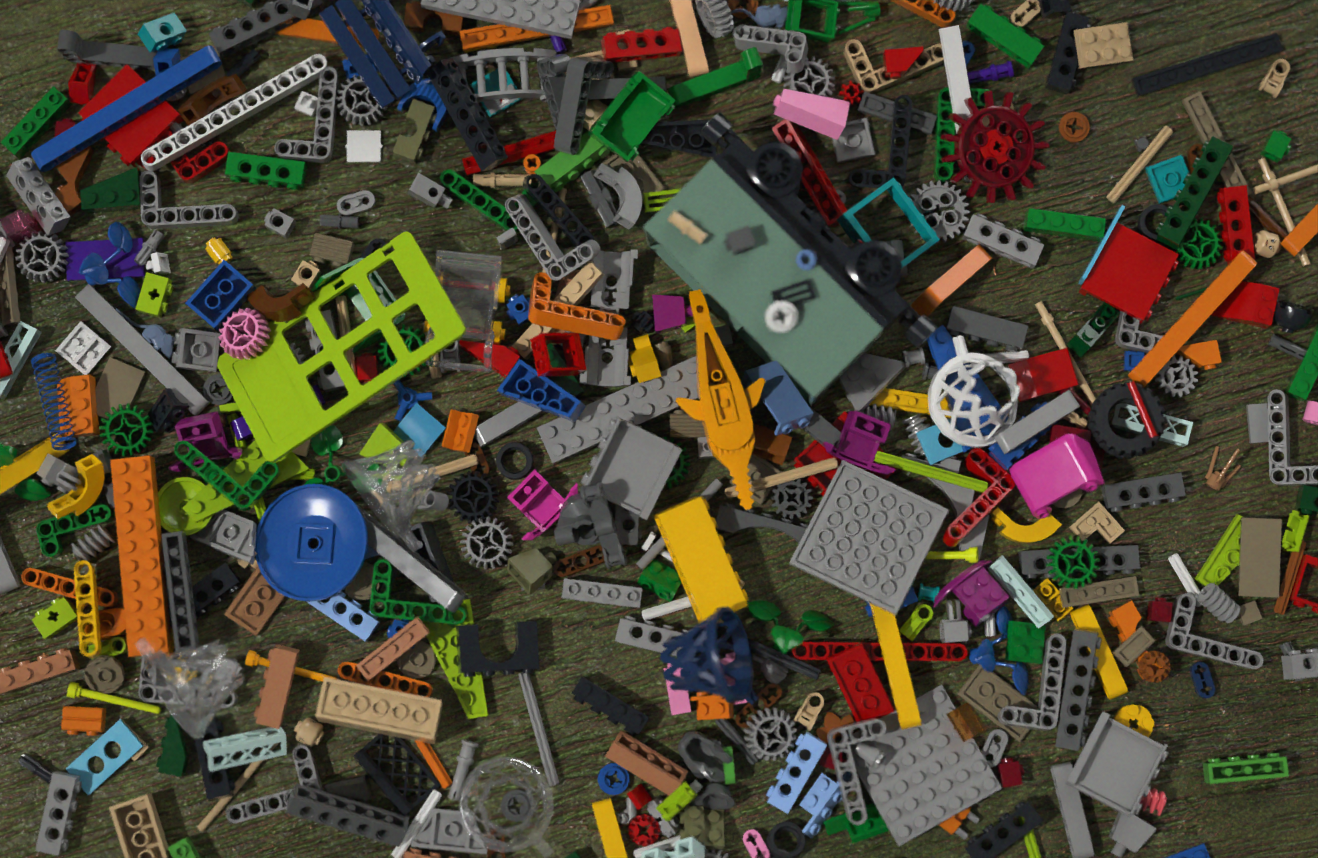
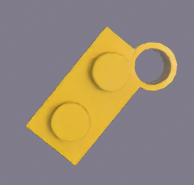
M648 334L633 338L636 350L630 351L628 356V365L632 376H636L639 383L661 377Z

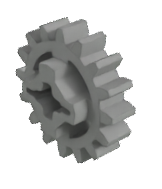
M1173 355L1170 361L1156 374L1159 377L1155 379V382H1160L1157 388H1164V395L1170 392L1171 398L1176 393L1178 398L1182 397L1183 393L1185 395L1189 394L1188 388L1193 390L1195 386L1192 383L1198 382V379L1194 378L1198 371L1192 370L1195 364L1189 365L1190 359L1182 361L1183 357L1181 355L1177 360ZM1172 364L1179 365L1177 368L1169 367ZM1177 372H1179V373H1178V374H1179V375H1178V378H1179V379L1176 380V381H1174V377H1175L1174 374L1177 373ZM1176 385L1184 387L1182 389H1174Z

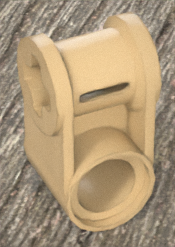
M1284 59L1275 61L1269 67L1258 90H1264L1276 98L1290 71L1288 61ZM1276 65H1279L1283 68V73H1278L1276 71Z
M818 692L809 693L802 706L798 709L793 721L806 726L807 730L810 731L823 707L824 699L822 695ZM815 695L818 696L820 704L818 706H811L809 703L810 698Z

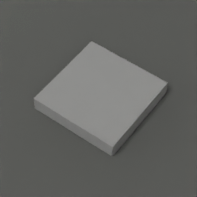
M867 118L846 122L839 139L832 138L837 164L875 156Z

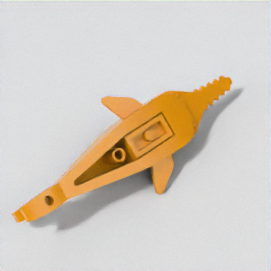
M701 289L690 291L689 300L696 331L698 400L678 397L676 403L692 419L702 421L707 444L712 455L730 471V476L734 478L732 483L736 485L734 490L739 492L737 498L741 499L739 505L743 506L745 510H749L752 508L754 500L751 499L753 492L749 490L752 485L748 483L751 477L747 475L750 471L747 466L755 445L750 409L758 403L765 379L760 378L743 390L734 366L710 321L707 302Z

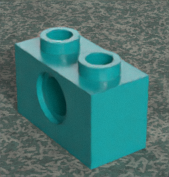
M174 12L143 24L138 32V36L151 53L156 50L162 51L172 44L178 45L183 41L187 30Z

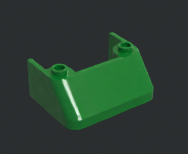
M358 258L321 276L311 291L314 293L330 281L332 282L341 276L340 274L364 258ZM376 270L370 273L368 278L384 307L395 302V297ZM342 280L337 283L335 288L338 289L344 285V281ZM356 285L351 286L338 295L343 296L347 294L365 321L371 318L372 313ZM405 312L394 320L395 326H398L404 320ZM378 330L365 338L353 348L352 352L356 353L377 342L383 336L382 331Z

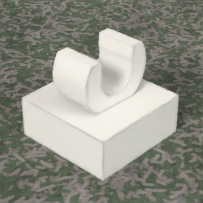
M302 91L294 109L313 117L317 109L318 98Z
M152 253V260L145 262L146 270L152 269L154 273L158 274L171 273L167 254Z

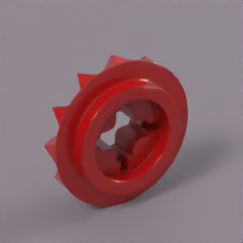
M641 814L630 822L628 834L632 842L639 846H649L658 839L660 827L654 817ZM650 824V826L648 827L649 829L647 830L649 834H642L638 836L641 830L639 827H645Z

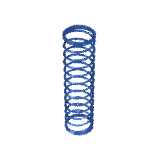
M52 353L38 354L31 359L33 369H35L34 375L38 383L37 388L40 389L39 395L42 396L40 401L43 403L42 408L45 410L44 415L47 417L45 421L48 423V430H50L49 436L52 437L50 441L52 443L51 446L55 450L70 449L77 444V439L71 437L75 432L70 430L73 424L68 423L72 419L67 416L70 411L64 410L68 407V404L63 403L66 397L61 396L65 391L60 389L63 384L59 382L61 377L57 376L60 371L55 369L58 366L55 362L56 355ZM54 357L46 363H35L42 358ZM50 364H56L55 367L50 369H38ZM36 370H37V371H43V372L39 373L38 375L36 374ZM47 371H58L50 376H39ZM38 377L44 378L40 382L37 380ZM59 377L57 381L41 383L48 378ZM39 384H44L45 386L40 388ZM53 384H61L60 387L55 389H44L45 387ZM41 390H42V391H49V392L45 393L44 395H41ZM54 391H63V393L56 396H45ZM43 397H44V398H50V399L46 400L45 402H43V400H42ZM55 398H65L57 403H47ZM44 404L51 405L47 409L44 408ZM56 405H66V407L58 410H48ZM46 411L53 412L48 416L46 415ZM62 411H67V412H68L67 414H65V415H63V416L50 417L51 415H53V414H55V413H58V412H62ZM48 418L54 419L50 423L47 421ZM59 419H70L64 423L53 424L54 421ZM49 425H58L52 429L49 428ZM71 425L70 428L65 430H54L60 426ZM51 432H59L54 436L51 435ZM73 432V434L66 437H56L62 433ZM65 440H74L67 444H57Z

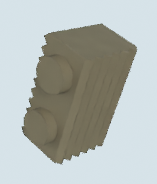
M315 233L310 256L314 258V262L325 264V261L331 262L332 266L339 268L351 261L355 244L352 241Z
M675 410L674 414H670V439L706 437L702 421L692 419L688 414H685L684 410Z

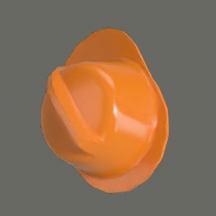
M124 609L99 610L102 641L110 640L126 629ZM89 624L86 626V634H89L93 631V624Z

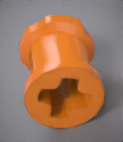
M534 154L526 156L523 162L526 172L531 175L535 174V170L542 165L539 157ZM529 163H536V167H530Z

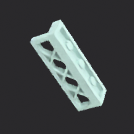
M22 321L17 325L4 349L6 356L8 355V361L10 362L13 374L0 379V398L5 400L42 333ZM25 327L28 331L23 340H21L19 333ZM19 345L15 355L11 357L10 349L13 346Z
M1125 403L1116 405L1114 415L1109 422L1110 427L1138 435L1144 428V425L1140 424L1136 418L1139 415L1136 406ZM1120 407L1128 409L1131 417L1126 420L1118 418ZM1163 414L1169 427L1164 430L1160 441L1182 447L1188 445L1193 422ZM1178 424L1186 425L1185 436L1177 434L1174 426Z
M1000 556L988 567V570L1038 629L1054 617L1004 556Z
M268 727L203 741L204 750L208 755V769L210 772L287 755L286 734L281 727L279 729ZM281 742L280 750L272 751L270 749L273 744ZM256 747L263 748L259 754H251ZM242 751L244 753L239 759L232 758L235 752ZM220 755L225 757L220 763H213V757Z

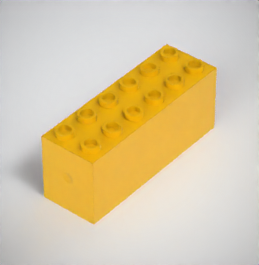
M695 496L656 513L653 517L697 620L701 623L711 616L717 608L730 607L735 612L748 606L746 601L749 599L745 590H741L739 586L741 580L737 571L734 572L731 567L733 561L730 554H726L723 546H725V542L721 535L718 536L715 529L718 527L714 517H710L707 511L710 509L707 500L702 499L701 496Z

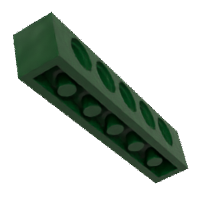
M1212 136L1210 141H1205L1201 149L1203 154L1200 158L1196 157L1192 165L1194 168L1191 174L1187 173L1183 184H1185L1183 190L1179 189L1174 197V200H1176L1174 206L1170 205L1165 213L1167 217L1165 222H1160L1156 229V233H1158L1156 240L1178 250L1233 149L1232 145ZM1213 157L1216 159V161L1209 162L1206 158ZM1204 173L1207 178L1201 179L1197 174ZM1195 189L1198 194L1191 195L1188 190ZM1185 205L1189 210L1181 211L1179 207ZM1178 222L1180 227L1174 228L1170 223Z

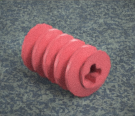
M1155 788L1151 791L1149 790L1147 796H1142L1139 801L1142 804V811L1150 807L1151 814L1156 809L1157 816H1160L1164 810L1167 797H1165L1164 791L1158 793Z

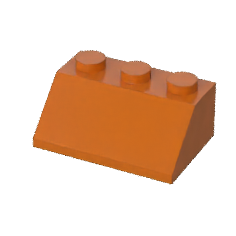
M81 375L61 379L59 382L63 386L60 389L65 391L61 396L66 397L63 403L68 404V407L64 410L70 411L67 416L72 419L68 423L73 424L70 430L75 432L71 437L100 435L95 392L96 378L91 375ZM57 391V395L63 393V391ZM58 398V402L63 401L65 398ZM64 404L58 405V409L66 407ZM67 411L59 412V416H63V415L67 414L68 412H67ZM69 418L59 419V423L67 422V421L70 420V419H69ZM71 425L60 426V430L68 429ZM66 432L60 435L66 437L73 434V432Z

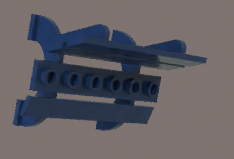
M339 0L335 5L345 21H342L332 5L320 12L319 16L380 108L383 109L395 101L387 86L391 88L397 99L411 91L403 76L408 74L410 79H414L416 84H419L423 74L428 69H431L435 63L432 55L426 57L424 53L436 43L439 46L442 45L446 37L440 31L418 46L392 7L393 0H361L365 8L360 11L352 0ZM367 14L372 16L376 28L384 34L388 46L396 52L398 61L404 64L405 68L399 71L363 18ZM348 26L351 28V30L353 31V33L355 34V36L357 37V39L359 40V42L361 43V45L363 46V48L365 49V51L367 52V54L369 55V57L371 58V60L373 61V63L385 79L384 81H382V79L380 78V76L378 75V73L376 72V70L374 69V67L372 66V64L370 63V61L368 60V58L366 57V55L364 54V52L362 51V49L360 48V46L348 30Z

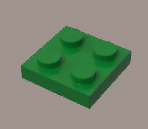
M1008 621L1005 660L1042 664L1046 625L1038 629L1034 623Z

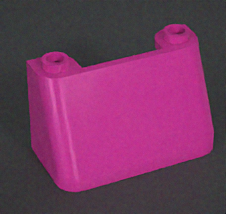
M1067 434L1058 438L1009 468L1011 477L1032 515L1038 519L1048 517L1052 511L1050 504L1079 488L1094 491L1098 486L1104 484L1091 443L1075 434Z

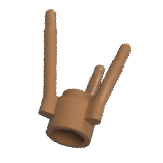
M1215 447L1209 470L1204 477L1208 479L1206 482L1208 486L1219 491L1237 473L1241 465H1237L1226 478L1224 476L1240 452L1239 449H1236L1221 473L1215 471L1213 474L1219 447Z

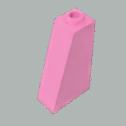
M783 89L781 95H776L773 106H775L774 115L836 140L839 139L845 128L850 105L848 101Z

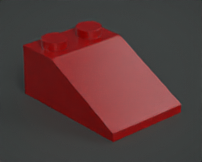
M1241 281L1210 316L1267 329L1272 326L1280 288Z
M460 340L458 343L461 349L504 378L508 376L518 360L521 359L520 352L511 346L507 348L503 345Z
M1068 348L1008 365L1009 369H1012L1017 376L1016 384L1019 386V402H1026L1079 385Z

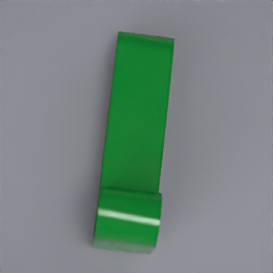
M102 504L88 508L79 516L72 512L59 519L54 517L39 522L36 532L42 553L52 558L59 557L63 552L60 536L96 527L98 524L109 523L115 517L114 510L110 506ZM103 510L108 511V514H105V518L101 516L95 517L94 515L102 514ZM88 514V523L82 524V516ZM68 519L70 527L64 530L62 524L64 520ZM46 525L51 526V532L48 535H45L43 532ZM54 543L56 551L50 554L48 548L50 544Z

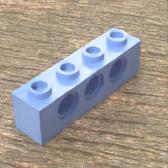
M342 591L330 597L327 603H323L321 600L306 601L365 642H368L381 623L377 620L378 616H374L370 610L367 613L363 611L360 603L353 599L351 602L345 599L346 594ZM340 603H344L347 607L346 612L343 614H339L337 611V606ZM356 614H361L363 617V621L359 625L353 622V617Z
M807 731L804 735H799L795 743L798 745L795 752L790 751L785 760L788 762L785 769L781 768L776 776L778 781L775 787L771 785L766 793V796H768L767 802L787 814L827 746L826 742ZM801 750H809L811 756L808 759H802L799 756ZM794 766L801 769V773L798 776H792L789 771ZM782 784H789L791 791L789 793H782L780 786Z

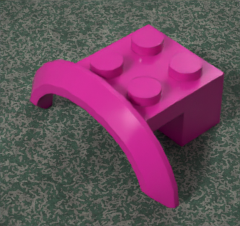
M535 469L507 497L537 527L528 532L522 540L536 539L559 519L562 504L569 497L578 493L577 483L570 489L567 497L564 499Z

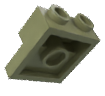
M685 806L684 812H680V824H684V830H680V840L692 836L704 845L705 849H724L723 810H704V806Z

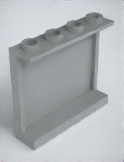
M617 416L615 420L612 419L607 428L609 433L606 438L603 437L598 446L600 451L598 455H594L589 465L592 467L589 473L585 472L581 483L586 488L600 482L607 500L647 520L682 449Z
M1103 711L1065 784L1130 818L1133 813L1138 814L1142 806L1139 801L1142 796H1147L1151 788L1148 786L1150 779L1154 780L1160 770L1156 767L1159 761L1164 762L1168 754L1166 751L1168 745H1161L1109 718L1110 715Z

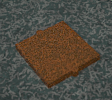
M968 703L946 714L963 742L984 731L977 719V715L973 713Z

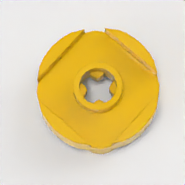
M1130 704L1121 707L1116 712L1113 720L1129 727V720L1134 721L1136 719L1138 727H1133L1132 730L1146 737L1151 735L1154 720L1150 712L1143 706Z

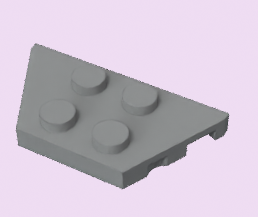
M867 353L862 355L840 377V384L846 391V396L849 402L851 401L854 411L862 412L906 368V363Z
M222 510L215 514L214 518L210 520L204 529L190 535V538L194 541L252 565L254 563L257 524L249 519Z
M433 808L411 843V847L487 854V848L474 813L467 811Z

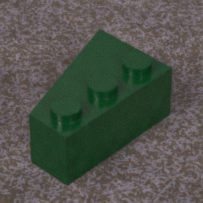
M135 167L80 190L81 209L86 214L140 210V176L142 171Z

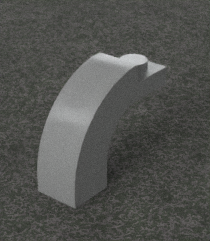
M601 163L593 176L616 190L620 199V206L613 221L630 230L636 223L642 208V195L639 185L634 177L623 167L616 172L610 165Z

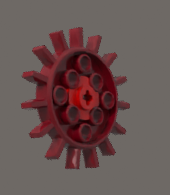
M992 90L984 91V108L978 109L972 98H966L964 102L971 114L965 120L956 113H951L948 116L960 127L956 136L952 134L941 135L942 140L955 143V154L946 155L941 160L946 163L957 160L961 170L950 179L952 183L961 181L965 176L972 181L966 194L967 197H974L979 186L987 187V203H995L996 188L1004 187L1007 199L1015 200L1016 196L1012 184L1019 180L1025 188L1032 189L1034 185L1026 177L1025 173L1030 167L1035 170H1045L1046 168L1041 162L1033 160L1035 149L1049 147V143L1046 142L1035 143L1033 131L1040 129L1045 123L1044 121H1037L1029 125L1024 119V116L1032 107L1031 103L1022 105L1018 112L1010 109L1014 95L1012 92L1005 94L1002 106H994ZM985 116L989 119L987 127L983 125V118ZM1001 124H1004L1006 127L1004 134L999 130ZM1018 131L1022 133V140L1020 142L1016 139ZM978 134L982 137L980 145L976 143V136ZM1011 149L1015 151V158L1013 160L1009 157ZM971 152L975 155L973 163L968 158ZM987 160H990L992 163L990 170L985 166ZM1004 167L1008 169L1007 177H1004L1002 174Z

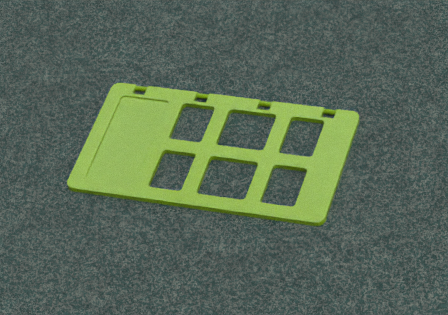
M410 232L401 233L388 244L377 249L340 274L341 276L315 291L314 295L316 298L300 309L302 312L300 316L290 320L288 323L286 321L269 322L268 327L271 331L267 334L270 339L265 341L268 346L263 345V352L258 351L257 357L251 355L250 360L245 358L239 360L238 358H232L226 352L218 357L217 367L267 461L271 463L278 461L465 335L466 327ZM393 246L394 251L385 256L384 252ZM393 260L407 284L409 292L389 306L384 307L368 276L388 261ZM343 280L345 284L336 289L335 285ZM356 285L372 316L336 340L320 309L351 286ZM419 305L435 333V337L410 353L394 325V320L413 306ZM308 317L324 348L321 352L299 365L284 337V332ZM381 330L397 358V363L365 385H361L345 353L365 338ZM332 362L348 390V396L324 411L308 378Z

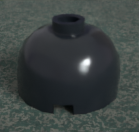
M1277 301L1273 318L1277 325L1283 327L1282 331L1294 333V330H1302L1307 327L1312 319L1314 310L1311 308L1304 310L1302 305L1285 301L1280 303Z

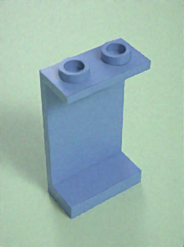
M777 360L744 372L741 380L744 388L749 387L760 378L765 379L760 397L778 422L774 432L776 436L783 433L788 434L794 429L805 428L809 425L813 412Z

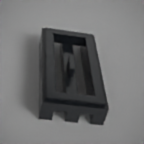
M809 279L771 291L774 303L810 293L809 296L789 302L793 306L816 298ZM804 285H807L808 287L806 289L777 298L776 296L777 294Z

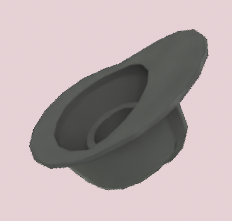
M711 783L705 787L703 794L696 796L688 805L704 806V810H722L733 807L735 802L730 797L729 784Z

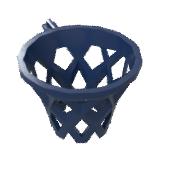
M730 607L717 608L711 616L688 632L663 643L662 646L667 649L661 652V661L672 664L663 672L665 680L674 682L670 685L673 691L708 692L725 697L728 703L740 702L746 699L750 704H754V701L758 700V696L752 687L753 665L747 635L738 615ZM720 618L724 622L718 623V619ZM727 625L728 629L717 640V627ZM731 635L733 644L726 642ZM682 647L679 651H677V658L670 656L678 648ZM721 648L735 651L736 659L726 666L720 663L718 653ZM697 650L703 652L699 657L695 656ZM679 668L682 669L680 670L681 677L673 675ZM725 675L734 679L735 685L729 686Z

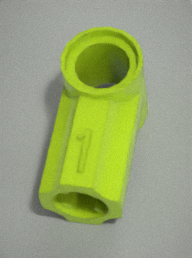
M926 604L917 605L899 631L913 641L925 624L932 618V608ZM923 607H926L929 611L926 618H920L918 614L919 610Z
M114 637L101 642L102 649L99 656L108 655L113 657L127 653V638ZM119 640L123 643L121 651L116 648V643ZM89 645L88 652L90 654L94 652L95 645Z

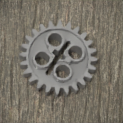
M940 180L937 181L936 185L930 181L929 187L926 184H922L923 190L917 188L915 190L917 195H911V198L914 200V206L920 213H932L936 208L941 211L954 207V210L942 211L940 215L932 213L924 216L925 220L933 219L936 226L931 228L935 230L939 239L942 238L943 242H946L948 236L953 240V233L959 235L960 230L958 228H965L962 222H967L968 218L964 215H968L970 211L964 210V208L968 207L969 203H963L966 196L960 197L961 189L955 192V185L949 188L948 181L945 182L944 186L941 185ZM940 197H948L950 203L943 204L940 201ZM924 200L929 201L931 208H924L921 202ZM945 215H952L954 222L948 223L945 220Z

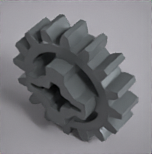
M800 478L796 482L792 480L782 485L778 484L776 485L778 489H772L771 491L775 494V496L770 497V500H775V503L771 506L778 508L776 514L783 513L782 518H785L786 515H789L790 520L793 519L794 515L800 518V512L806 514L805 507H811V504L808 503L809 500L813 499V497L808 496L811 489L806 490L807 483L801 485ZM793 485L797 488L795 490H789L786 486ZM779 492L783 495V502L781 504L778 500ZM802 492H803V494H804V503H803V504H802V502L800 501V494H801ZM787 494H794L796 496L794 498L796 502L794 503L793 501H791L789 503L787 501ZM787 507H795L797 510L788 511L785 509Z

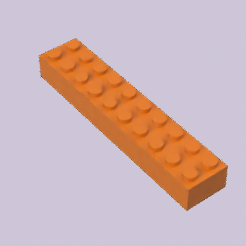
M148 455L110 460L128 657L173 653L155 458Z

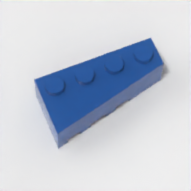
M1045 401L1042 404L1038 402L1030 410L1033 413L1046 405L1047 402ZM1024 415V416L1021 417L1017 422H1019L1020 420H1022V419L1025 418L1026 416ZM1051 426L1006 454L995 442L988 448L990 451L988 455L1004 470H1007L1027 449L1033 446L1041 436L1050 430Z

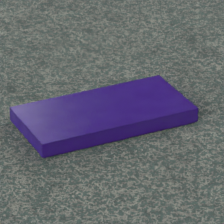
M133 238V246L130 252L125 253L121 250L118 255L105 265L109 272L108 279H121L126 276L131 278L145 277V264L140 266L134 262L135 257L143 248V238ZM110 240L66 242V253L69 254V257H66L68 265H66L67 281L86 280L85 276L78 272L87 255L97 253L105 261L117 250V247Z

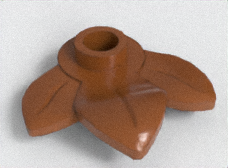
M827 712L824 718V727L816 729L817 736L822 741L828 743L827 735L831 729L852 724L854 720L850 714L840 720L834 713ZM837 732L833 735V741L835 743H837V736L842 737V734L840 732Z

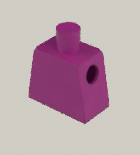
M652 295L655 332L657 334L687 326L686 317L693 316L691 306L685 305L684 297Z

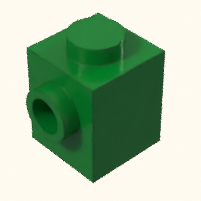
M1274 130L1269 134L1260 155L1276 163L1279 162L1283 155L1286 156L1291 148V145H1289L1291 138L1287 137V134L1283 131Z

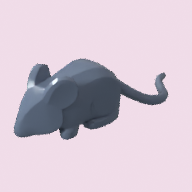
M780 4L774 5L772 8L769 5L757 7L755 16L745 9L732 10L731 14L743 12L755 20L760 27L770 28L776 26L777 28H782L786 22L788 7L780 8Z
M116 308V311L132 325L145 329L142 336L150 344L154 345L153 347L157 351L163 352L168 359L171 358L174 345L173 336L167 334L160 325L137 324Z

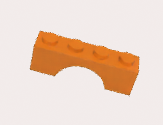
M1128 601L1108 612L1110 615L1108 617L1109 622L1118 629L1120 633L1118 637L1121 643L1135 632L1136 626L1142 618L1133 601ZM1145 650L1133 661L1137 663L1138 667L1141 657L1148 651ZM1156 660L1154 664L1147 665V667L1153 669L1154 675L1157 669H1163V667L1157 665ZM1138 668V669H1137L1138 674L1140 675V677H1141L1142 679H1144V678L1141 676L1140 671H1139V668Z

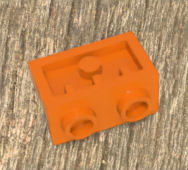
M451 409L442 447L458 452L470 453L479 415Z
M697 692L696 697H690V701H696L697 720L734 718L733 703L726 702L723 696L715 694L708 696V692Z

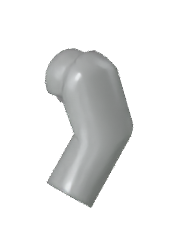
M626 798L627 808L617 816V821L623 825L630 823L637 815V808L630 798Z

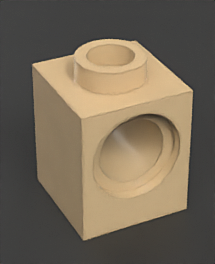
M303 260L291 281L298 286L304 283L311 290L322 272L318 269L319 265L311 260L307 263ZM305 271H312V276L309 279L303 278Z

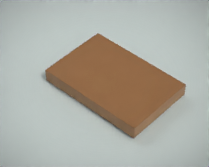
M257 566L224 615L257 636L285 596L270 586Z

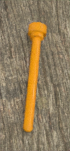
M249 650L245 665L269 667L271 661L260 657L256 651ZM296 667L295 675L323 682L324 677L338 680L337 677Z

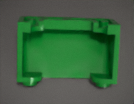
M638 71L625 84L588 134L626 162L629 160L633 161L639 154V151H637L638 146L664 114L669 115L675 107L673 103L676 100L642 72Z

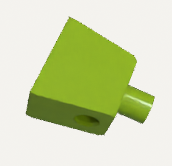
M383 422L379 423L359 453L386 467H390L394 461L404 467L410 458L401 452L405 442Z

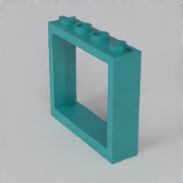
M893 177L836 220L853 243L857 240L862 242L872 241L853 214L887 190L926 242L901 261L903 268L940 239L937 237L935 230L926 222L924 215L914 206L913 200L903 191L901 184Z

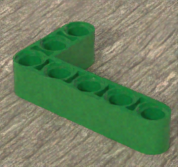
M757 47L743 51L740 54L739 62L670 87L668 93L676 100L673 103L674 108L688 105L761 77L764 65Z
M949 87L943 88L939 92L936 103L934 179L936 181L940 180L941 184L949 181L952 177L954 161L951 163L942 162V157L939 154L943 150L948 152L949 155L954 154V142H946L940 136L941 132L955 135V123L951 119L945 121L941 118L942 113L949 115L953 113L951 101L946 102L942 99L944 94L950 96ZM970 88L971 98L978 109L985 107L980 97L984 96V91L990 90ZM939 170H946L948 172V176L941 177L939 175Z
M445 170L441 173L440 180L446 190L504 231L511 229L507 227V223L512 218L503 205L453 170ZM448 176L455 178L451 184H446L444 180ZM531 183L529 186L534 189L537 183ZM463 187L470 188V192L467 195L460 193ZM524 190L522 194L527 197L535 210L538 206L537 202ZM484 198L486 202L483 206L476 205V200ZM516 201L514 204L517 208H519V204ZM494 209L502 211L499 217H493L491 212ZM517 226L513 228L516 233L519 232Z
M179 441L174 447L176 456L242 511L250 510L280 475L279 467L275 462L265 461L242 487L189 442ZM182 447L189 448V452L186 455H180L179 451ZM198 459L204 460V465L200 468L194 467V463ZM274 467L276 469L273 475L265 474L266 468ZM212 472L219 473L218 479H209V475ZM257 481L262 482V488L260 490L252 489L253 483ZM227 484L234 485V490L230 493L224 492ZM244 496L249 497L247 505L239 504L240 498Z
M381 559L375 563L370 598V611L374 616L414 620L418 617L414 614V608L421 606L424 609L423 615L419 617L421 621L461 624L467 619V611L461 606L458 610L462 611L463 618L457 621L453 618V612L441 604L390 599L393 565L386 559ZM382 562L386 563L389 567L388 572L385 574L379 571V565ZM380 582L386 584L387 589L384 593H380L377 590V584ZM377 602L384 604L385 609L382 613L375 610ZM396 604L403 605V614L398 615L395 613L394 607ZM435 608L443 610V617L441 619L434 617L433 611Z

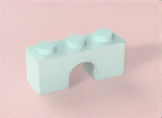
M691 836L675 841V851L667 852L656 847L641 852V858H705V846Z

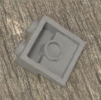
M185 328L179 329V333L176 332L174 336L177 352L172 354V363H175V368L216 372L220 343L218 337L221 333Z

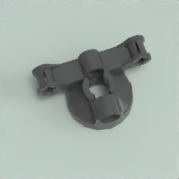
M598 482L596 485L586 488L584 486L580 487V493L569 497L562 504L557 529L554 530L557 545L562 546L571 543L594 545L600 542L608 570L613 566L621 564L626 566L628 564L626 552L615 525L613 509L606 500L601 483ZM592 523L594 524V526H592V527H586V528L580 526V525H582V524H587V525H591Z

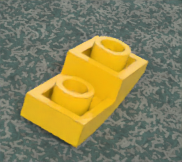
M1048 578L1032 590L1054 615L1058 623L1074 610L1073 607L1062 608L1060 592Z

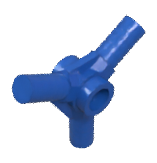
M400 380L393 383L399 392L398 403L400 405L394 419L400 422L406 410L412 408L418 401L433 400L432 392L417 393V391L408 387L405 388Z

